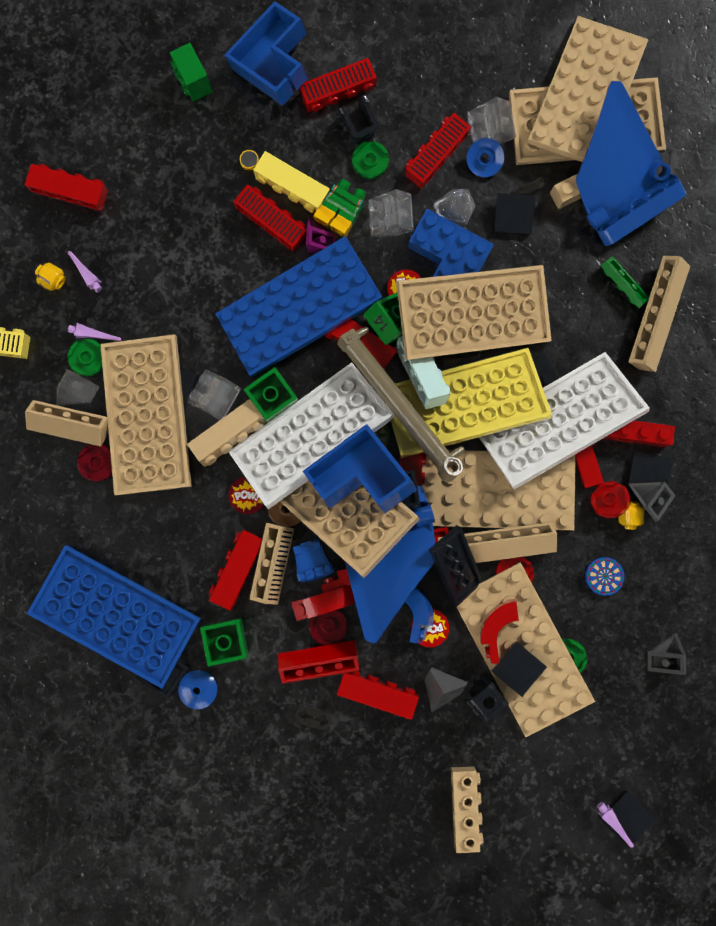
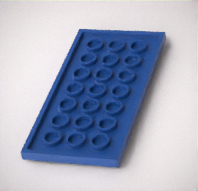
M344 236L215 314L249 376L252 378L366 311L376 301L383 299L347 237Z
M68 545L64 546L27 612L33 618L160 688H164L201 620L200 617Z

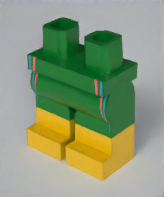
M342 179L337 186L335 184L332 186L324 202L313 215L314 221L328 229L331 228V231L341 237H347L363 208V201L366 196V192L360 188H357L353 195L348 193L351 184L345 179Z

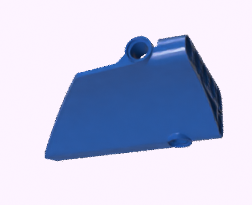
M611 81L608 86L595 130L576 177V185L587 213L586 217L593 229L599 234L605 246L617 242L681 200L687 194L680 179L676 175L671 174L670 166L663 162L621 81ZM662 166V172L657 175V169Z
M418 486L421 508L411 510L419 517V520L365 578L345 562L364 638L367 642L376 644L395 615L434 564L429 549L435 545L433 529L435 519L423 486Z

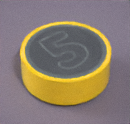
M246 150L240 155V163L245 170H253L259 161L258 155L252 150Z

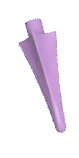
M69 251L68 255L77 266L87 287H90L91 290L94 289L95 292H100L102 290L100 283L102 282Z
M79 323L76 326L69 325L68 332L73 333L76 338L121 341L120 337L94 330Z
M600 802L597 805V808L600 810L598 814L623 838L629 847L633 848V843L623 830L613 809L609 805L606 806L603 802Z

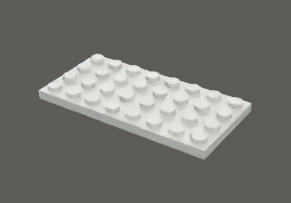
M606 352L543 388L552 418L479 437V439L513 490L648 413L650 408Z
M350 363L269 421L260 430L251 434L245 441L237 444L229 453L264 505L270 509L308 481L303 470L364 425L368 424L375 433L393 420L395 415L354 364Z

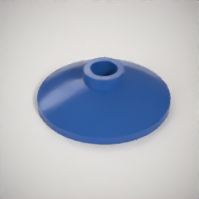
M482 138L475 141L467 152L469 169L480 177L493 176L501 169L504 163V151L501 145L490 138ZM483 154L488 155L487 161H482L481 157Z
M191 671L180 681L178 688L179 697L189 708H206L216 698L217 683L214 677L206 671ZM195 687L200 689L199 694L194 693L193 689Z

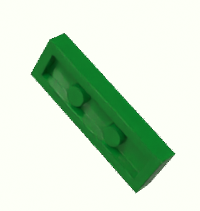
M613 256L601 265L604 273L615 281L617 288L624 291L633 305L640 308L649 300L650 297Z

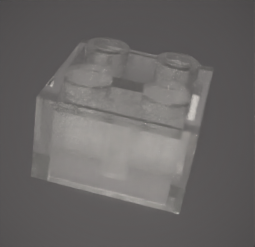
M495 97L467 112L469 125L471 126L472 143L482 138H490L499 144H503L516 137L510 101Z
M395 189L368 200L371 237L398 236L414 231L410 193Z
M205 369L204 373L199 377L194 390L190 393L187 403L221 420L228 413L241 388L226 378Z

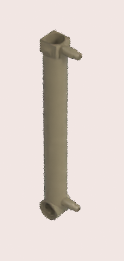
M368 327L361 328L358 331L351 329L341 335L337 343L343 352H346L438 469L439 477L445 482L453 481L462 472L463 465L457 457L464 452V448L459 447L449 453L360 340L361 337L369 332ZM447 467H450L453 472H450Z

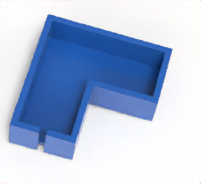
M275 1L224 55L234 72L282 106L294 94L293 89L297 91L308 79L302 64L288 55L307 34L302 20Z
M426 209L408 243L409 249L439 264L433 277L480 272L494 246L493 243L429 209Z
M368 424L303 470L305 476L329 508H332L363 485L385 514L417 490L410 477Z

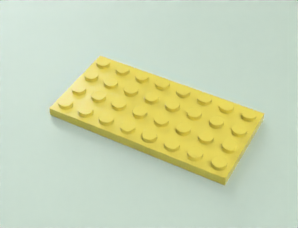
M529 348L441 371L445 384L450 388V395L446 404L425 410L411 380L395 383L444 446L552 418V413ZM395 416L391 420L401 458L422 453L423 450Z

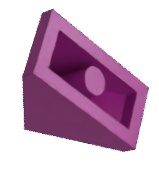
M309 216L306 236L307 253H318L336 242L337 235L329 232Z

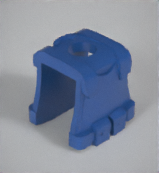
M319 539L293 547L297 563L296 576L298 581L310 582L326 577L334 572L333 567L325 556Z

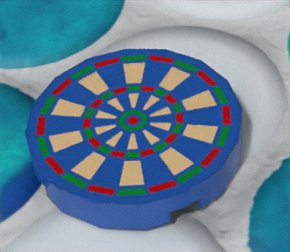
M599 557L587 566L585 581L594 593L602 596L612 595L622 587L624 571L616 560L609 557Z

